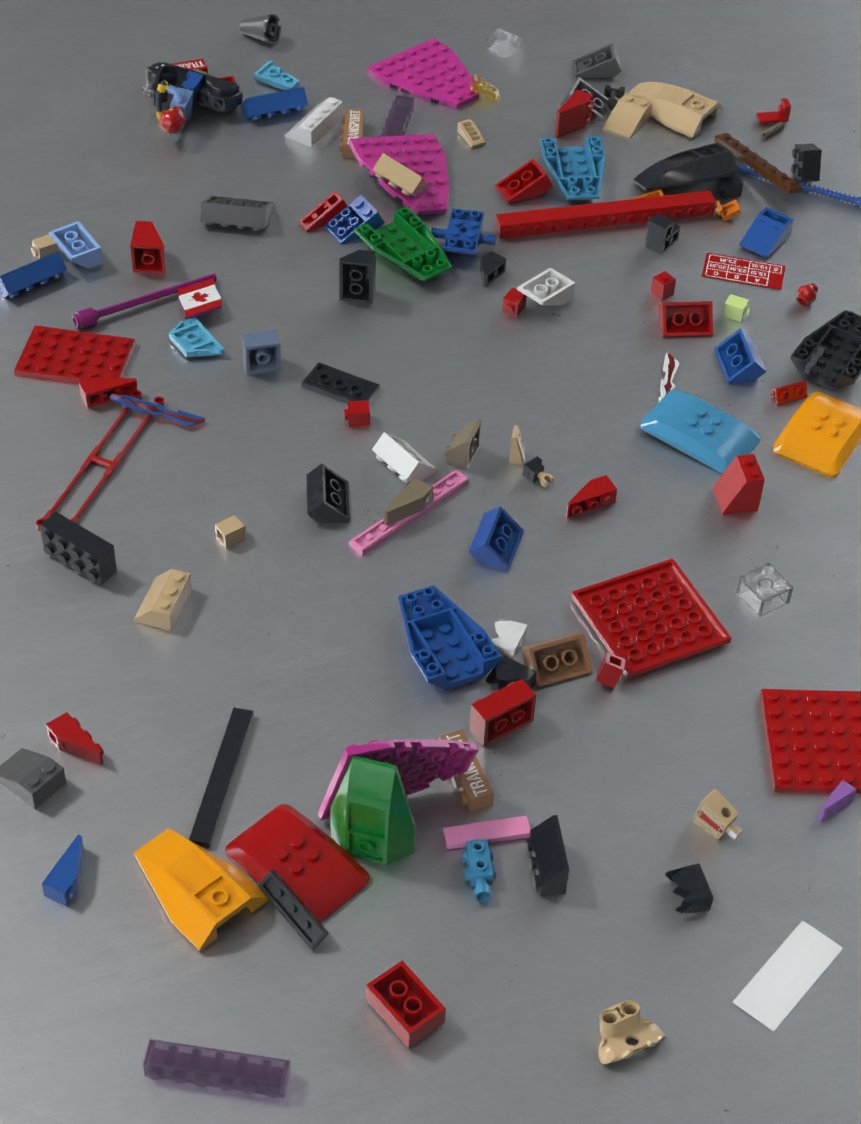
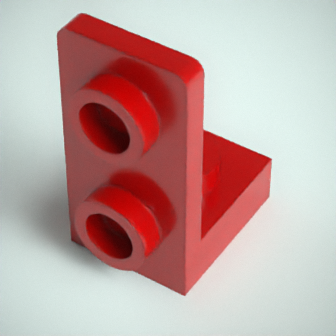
M788 98L781 99L778 111L757 112L758 122L760 124L789 122L791 105Z

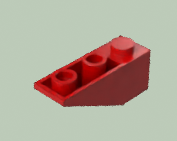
M607 475L590 480L567 503L566 517L576 516L616 502V486Z
M68 712L46 723L48 738L59 750L99 765L104 764L102 756L104 751L100 744H95L90 733L87 730L84 731L79 721L75 717L72 718Z

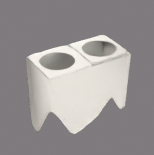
M499 619V621L495 622V631L499 637L491 639L502 657L505 655L515 660L526 638L528 625Z

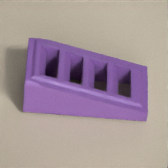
M841 781L821 806L817 817L818 820H825L851 803L854 799L856 788L845 781Z

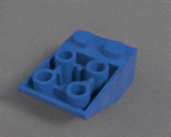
M360 195L324 226L341 244L360 238L354 232L355 228L368 223L376 230L385 222L379 212Z
M765 207L757 215L739 243V246L767 258L791 235L794 219Z

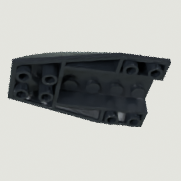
M717 142L669 156L648 167L636 176L633 181L645 191L652 192L657 189L705 181H718L719 178L732 177L734 174H738L739 169L731 150Z
M844 310L802 340L790 359L803 379L834 391L856 383L861 375L860 315Z

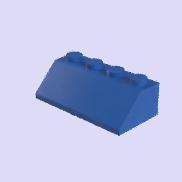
M304 87L246 98L240 106L247 119L255 121L262 119V116L270 118L276 116L277 113L285 115L289 114L292 110H296V112L303 111L308 105Z
M59 251L1 275L0 294L4 298L7 296L13 298L19 295L21 290L27 292L34 289L33 285L39 283L41 286L48 283L49 278L54 277V279L64 276L63 272L67 268Z

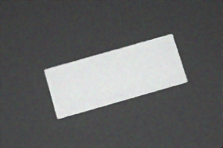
M801 921L733 1000V1003L774 1032L842 951L843 947L806 922Z

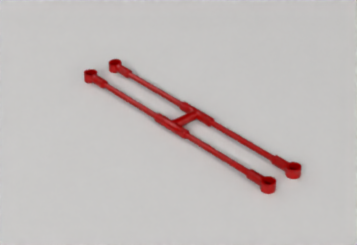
M140 390L132 391V397L142 400V392ZM163 397L154 398V403L165 406ZM126 407L101 442L95 446L80 466L79 472L51 510H48L43 518L36 521L37 530L41 532L40 524L56 511L75 483L92 463L108 467L102 479L82 507L70 519L78 523L79 517L105 481L111 477L125 457V453L153 415L148 413L126 446L117 454L113 461L97 457L108 438L128 411L131 410V408ZM156 408L150 409L154 413L158 411Z

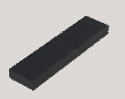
M271 869L257 886L310 949L315 950L328 936L329 932L276 870Z

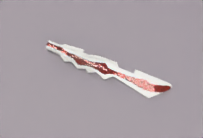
M670 353L665 355L662 372H665V378L660 383L661 397L658 398V403L669 391L676 387L672 380L680 363Z

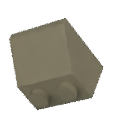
M476 420L461 427L458 433L453 435L451 445H448L445 450L447 464L465 470L468 469L480 447L482 420Z

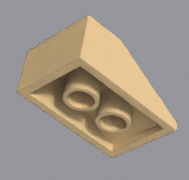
M625 94L617 102L603 126V131L630 140L650 119L652 103L633 95Z

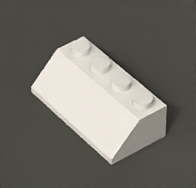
M329 97L319 103L285 135V138L312 147L342 118L343 101Z

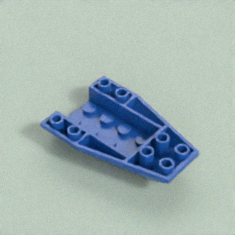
M434 585L398 596L411 656L428 683L441 689L449 690L483 679L502 659L501 654L485 630Z

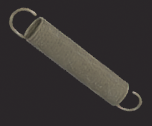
M780 122L766 130L760 138L766 139L785 127V122Z

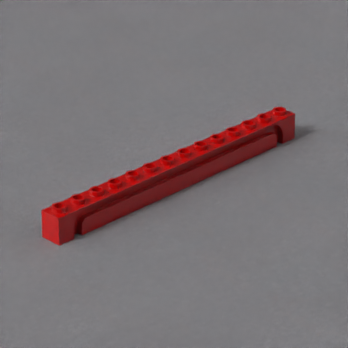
M709 190L502 213L495 216V229L499 239L644 223L657 214L669 219L714 215L716 201Z

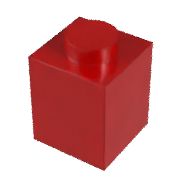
M666 271L654 276L650 293L661 301L673 296L676 279Z
M511 288L503 298L502 312L517 317L526 307L527 296L517 289Z
M368 400L347 402V409H344V420H348L349 427L370 426Z
M607 652L597 670L596 681L604 686L615 688L624 671L626 659Z

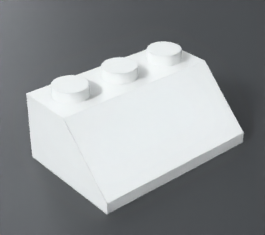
M385 432L372 449L377 454L376 458L383 463L386 462L388 464L387 467L391 471L399 473V478L406 483L413 478L422 481L435 474L438 470L404 440Z

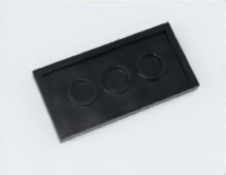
M320 362L302 381L303 388L346 404L347 402L368 400V403H370L380 390V384Z

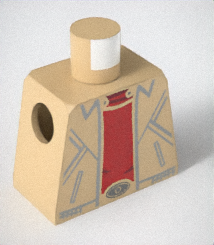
M715 788L701 801L691 819L693 823L716 839H720L727 833L736 840L743 832L734 823L739 815L738 811Z

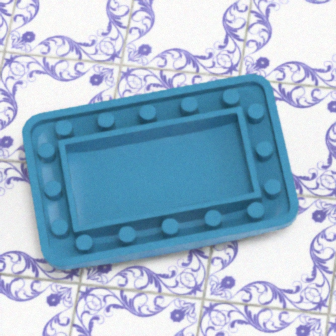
M678 389L669 391L640 423L641 429L722 474L736 456L750 454L761 441L760 433L741 420L696 396Z

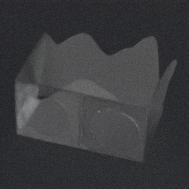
M499 28L486 40V42H490L488 50L496 49L497 54L501 57L511 56L521 51L522 37Z

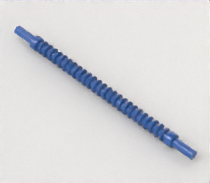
M737 165L741 175L748 174V176L752 175V178L756 176L757 179L768 180L751 167ZM799 180L796 181L802 186L804 192L807 190L808 193L821 194V197L825 195V198L829 196V199H838V201H846L847 204L850 202L851 205L861 206V197L859 196L856 198L855 195L852 197L851 194H842V192H834L833 189L830 191L829 188L826 190L825 187H816V185L812 186L811 183L808 185L807 182L804 184L799 182Z

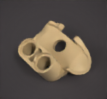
M634 1000L623 1001L600 1013L599 1022L602 1041L599 1045L598 1054L603 1064L629 1058L634 1053L647 1047L651 1048L666 1038L654 1022L640 1017V1005ZM635 1038L639 1043L630 1046L626 1043V1040Z

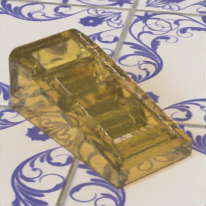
M477 74L473 75L470 82V90L495 99L499 98L498 88Z

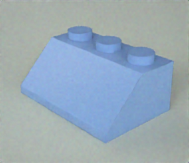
M79 221L49 232L51 238L71 262L88 269L103 263L101 247Z

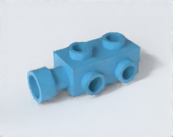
M487 839L466 841L465 850H462V862L467 863L468 867L464 868L465 881H470V887H475V899L479 902H486L492 898L490 885H492L493 879H496L495 865L491 866L493 849L488 847Z

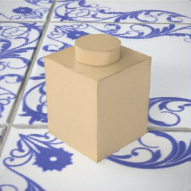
M49 234L32 240L33 247H31L33 256L38 259L58 252V245Z
M234 515L215 524L216 539L225 548L245 540L246 527Z

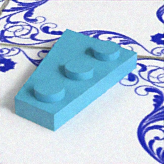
M271 60L254 73L255 80L284 91L299 87V80L289 73H284L279 66L275 67Z

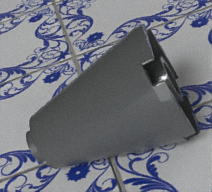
M275 14L244 19L240 23V30L244 35L268 44H275L274 42H277L281 35V26L278 23L280 19Z

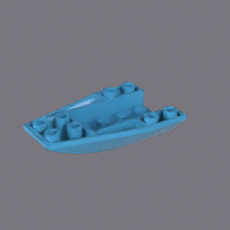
M601 136L586 137L584 147H557L555 138H540L544 162L566 199H599L606 156Z

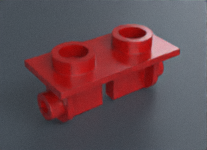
M807 381L774 388L770 395L776 399V405L806 398Z

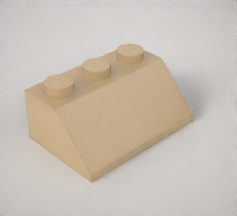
M382 153L373 168L376 177L381 180L385 178L389 181V185L395 189L397 187L401 188V192L408 197L410 195L416 197L428 186L423 177Z
M171 569L155 577L134 617V622L171 631L192 590L191 573Z

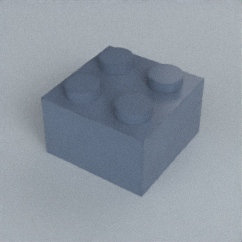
M277 330L242 334L243 362L246 374L281 370V348Z

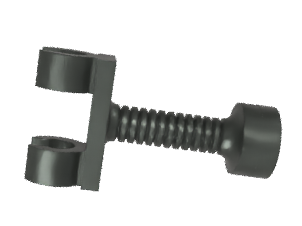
M605 85L604 96L609 98L607 107L613 110L619 101L618 99L625 95V87L620 86V89L610 88L611 85Z

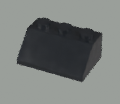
M357 250L340 258L339 300L373 304L376 281V251Z
M321 463L306 475L307 514L320 523H348L350 521L348 481Z
M553 815L532 828L529 839H526V850L531 852V857L529 858L530 869L535 872L533 884L534 888H538L540 897L566 894L569 865L558 816Z

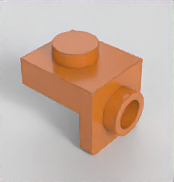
M719 200L716 201L718 206L715 208L719 217H723L724 221L742 214L736 200L721 206Z

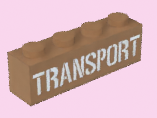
M346 109V114L342 116L340 151H343V158H356L348 143L352 138H363L364 110Z
M463 730L439 736V739L469 742ZM475 756L467 772L452 777L454 788L459 790L460 801L463 806L466 805L469 813L493 806L494 792Z

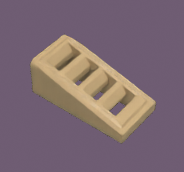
M471 119L458 122L457 132L471 148L485 145V140Z
M515 425L511 438L509 463L524 465L526 452L519 426Z

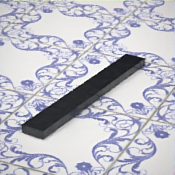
M233 707L189 837L190 841L201 847H211L254 716V711Z

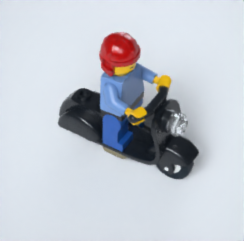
M164 62L154 63L151 67L145 68L147 84L143 85L142 92L144 96H150V98L154 99L157 118L160 120L161 128L168 134H177L182 131L198 105L208 107L215 112L229 113L236 110L242 104L243 94L239 91L238 84L210 76L207 72L198 69L190 70ZM170 93L174 97L171 101L170 109L165 111L162 105L168 101L167 95Z

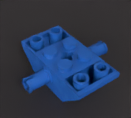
M452 208L448 228L439 229L432 227L431 229L434 238L445 239L443 245V252L445 254L477 257L479 245L489 244L495 246L496 235L482 234L484 212Z

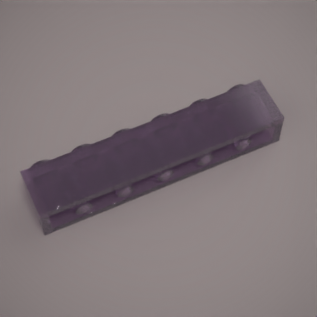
M153 1039L149 1041L143 1063L144 1075L153 1080L166 1079L178 1084L185 1082L199 1087L211 1086L223 1091L237 1090L248 1095L256 1093L266 1095L269 1098H285L291 1073L290 1060Z

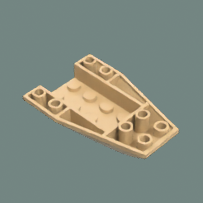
M642 82L627 93L652 103L651 117L666 127L692 138L700 132L703 119L708 115L717 117L724 109L717 101L667 83Z

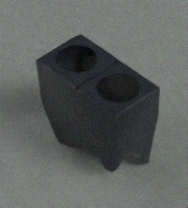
M503 655L502 659L488 674L485 682L489 684L498 683V690H501L510 683L523 679L532 689L535 686L537 671Z
M700 863L665 873L669 880L678 885L673 890V893L684 898L681 906L677 907L675 911L697 913L711 909L713 895Z

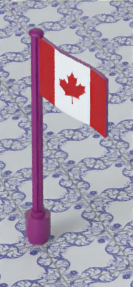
M211 273L210 275L100 310H94L90 307L75 312L72 315V320L76 328L88 327L97 324V320L100 317L175 293L179 295V302L185 312V320L222 309V300L215 287L217 276L215 273Z

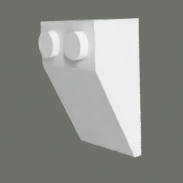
M549 268L518 286L517 290L541 305H564L573 299L575 282Z

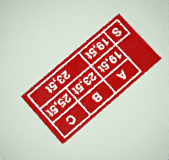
M707 252L702 276L782 290L786 266Z

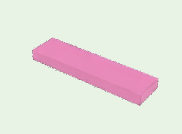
M527 816L445 827L443 828V836L446 848L449 850L465 847L466 841L475 839H487L489 844L529 838L531 829Z

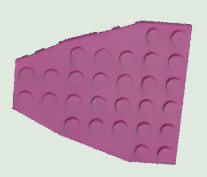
M435 38L367 67V73L388 87L391 84L395 85L399 91H410V95L431 102L434 99L438 100L440 105L458 109L479 99V92L468 70L452 49Z
M434 134L352 138L349 140L348 144L362 167L366 166L370 170L369 174L371 176H375L376 173L373 168L382 153L423 177L428 186L416 197L412 195L406 196L401 192V188L397 187L395 189L388 184L389 181L385 178L384 180L379 179L378 182L394 198H397V196L401 198L403 205L410 208L417 216L446 213L449 196L446 154Z
M444 739L373 740L367 744L349 745L342 754L318 811L320 821L331 819L332 802L353 756L365 757L369 760L386 762L397 766L406 796L429 788V783L437 778L444 782L454 776L467 772L478 752L477 745L473 742Z

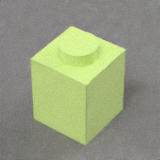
M730 294L724 304L722 316L742 322L743 318L747 317L750 311V307H748L749 300Z

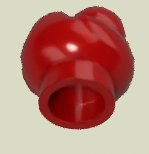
M814 283L800 286L798 288V297L796 298L797 302L803 306H808L809 303L814 302L817 297L816 293L819 290L818 286Z

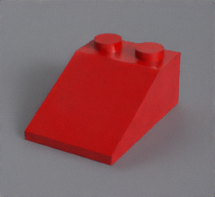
M576 90L557 111L555 138L583 129L592 121L593 115L591 112L594 106L592 94Z
M531 159L494 185L508 203L538 197L553 188L549 177L534 159Z

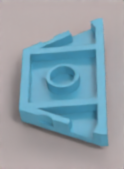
M196 317L184 322L180 321L177 327L169 332V339L186 357L225 354L221 344Z

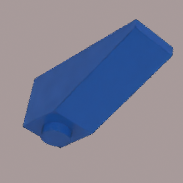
M78 834L42 882L44 896L65 906L71 900H74L79 892L84 852L81 835Z

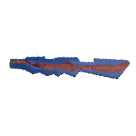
M114 393L110 396V400L118 402L124 407H129L134 411H141V413H150L154 417L163 415L187 427L205 422L206 420L203 417L178 410L174 412L165 409L164 405L141 401L139 398Z

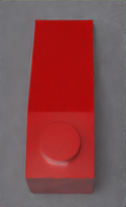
M334 191L298 222L307 232L326 225L348 205Z
M94 377L79 381L80 395L87 408L111 402L110 396L112 393L131 396L132 391L138 390L136 378Z

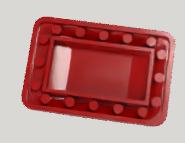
M287 804L275 807L232 840L225 848L226 857L257 885L271 869L276 870L320 923L365 888L370 880L369 873L348 852L312 821Z

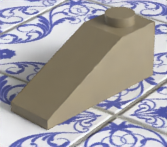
M413 478L384 510V524L389 525L422 511L427 505H430L434 499L433 486Z

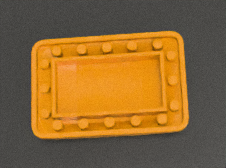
M813 392L783 429L773 445V452L780 457L825 476L836 477L861 443V408L822 392Z

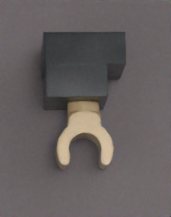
M537 456L524 464L523 476L532 483L539 480L541 485L546 488L547 481L553 483L554 477L544 472L543 460Z

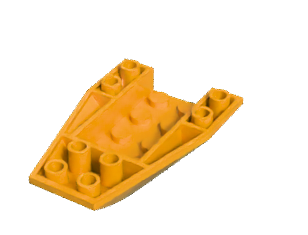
M169 828L134 852V856L171 923L199 951L217 939V928L238 912L247 907L253 913L269 901L260 888L240 869Z

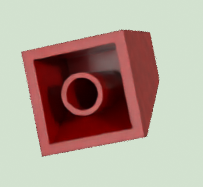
M135 221L130 244L133 272L166 273L164 244L153 222Z
M755 454L736 456L713 486V492L722 515L758 511L765 478Z

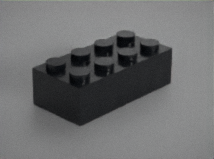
M54 512L40 524L43 550L47 555L55 557L62 564L70 566L77 573L85 575L89 580L95 581L100 585L104 584L117 572L114 545L58 512Z

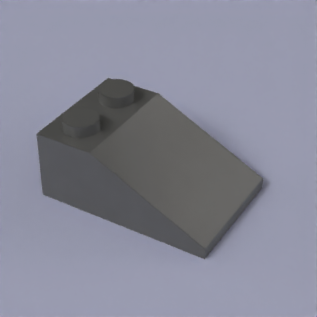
M613 43L572 60L576 78H609L617 76L622 72L619 56Z
M579 77L569 89L560 105L563 106L576 90L592 94L594 101L591 112L593 115L592 119L605 122L611 112L607 107L608 98Z
M21 748L0 765V783L34 809L38 808L66 784L64 768L48 756Z

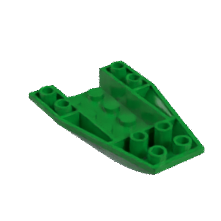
M407 206L394 212L393 222L374 230L367 223L354 229V232L374 251L417 279L426 281L452 269L451 263L426 223Z
M357 756L352 757L331 805V834L335 841L354 858L389 865L414 853L416 823L397 766Z

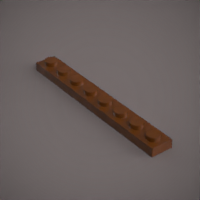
M722 133L721 135H715L714 141L716 143L718 142L731 150L734 156L787 194L801 192L802 186L795 180L778 170L777 167L772 166L767 160L758 156L757 153L751 151L749 147L741 144L739 140L731 137L730 134Z

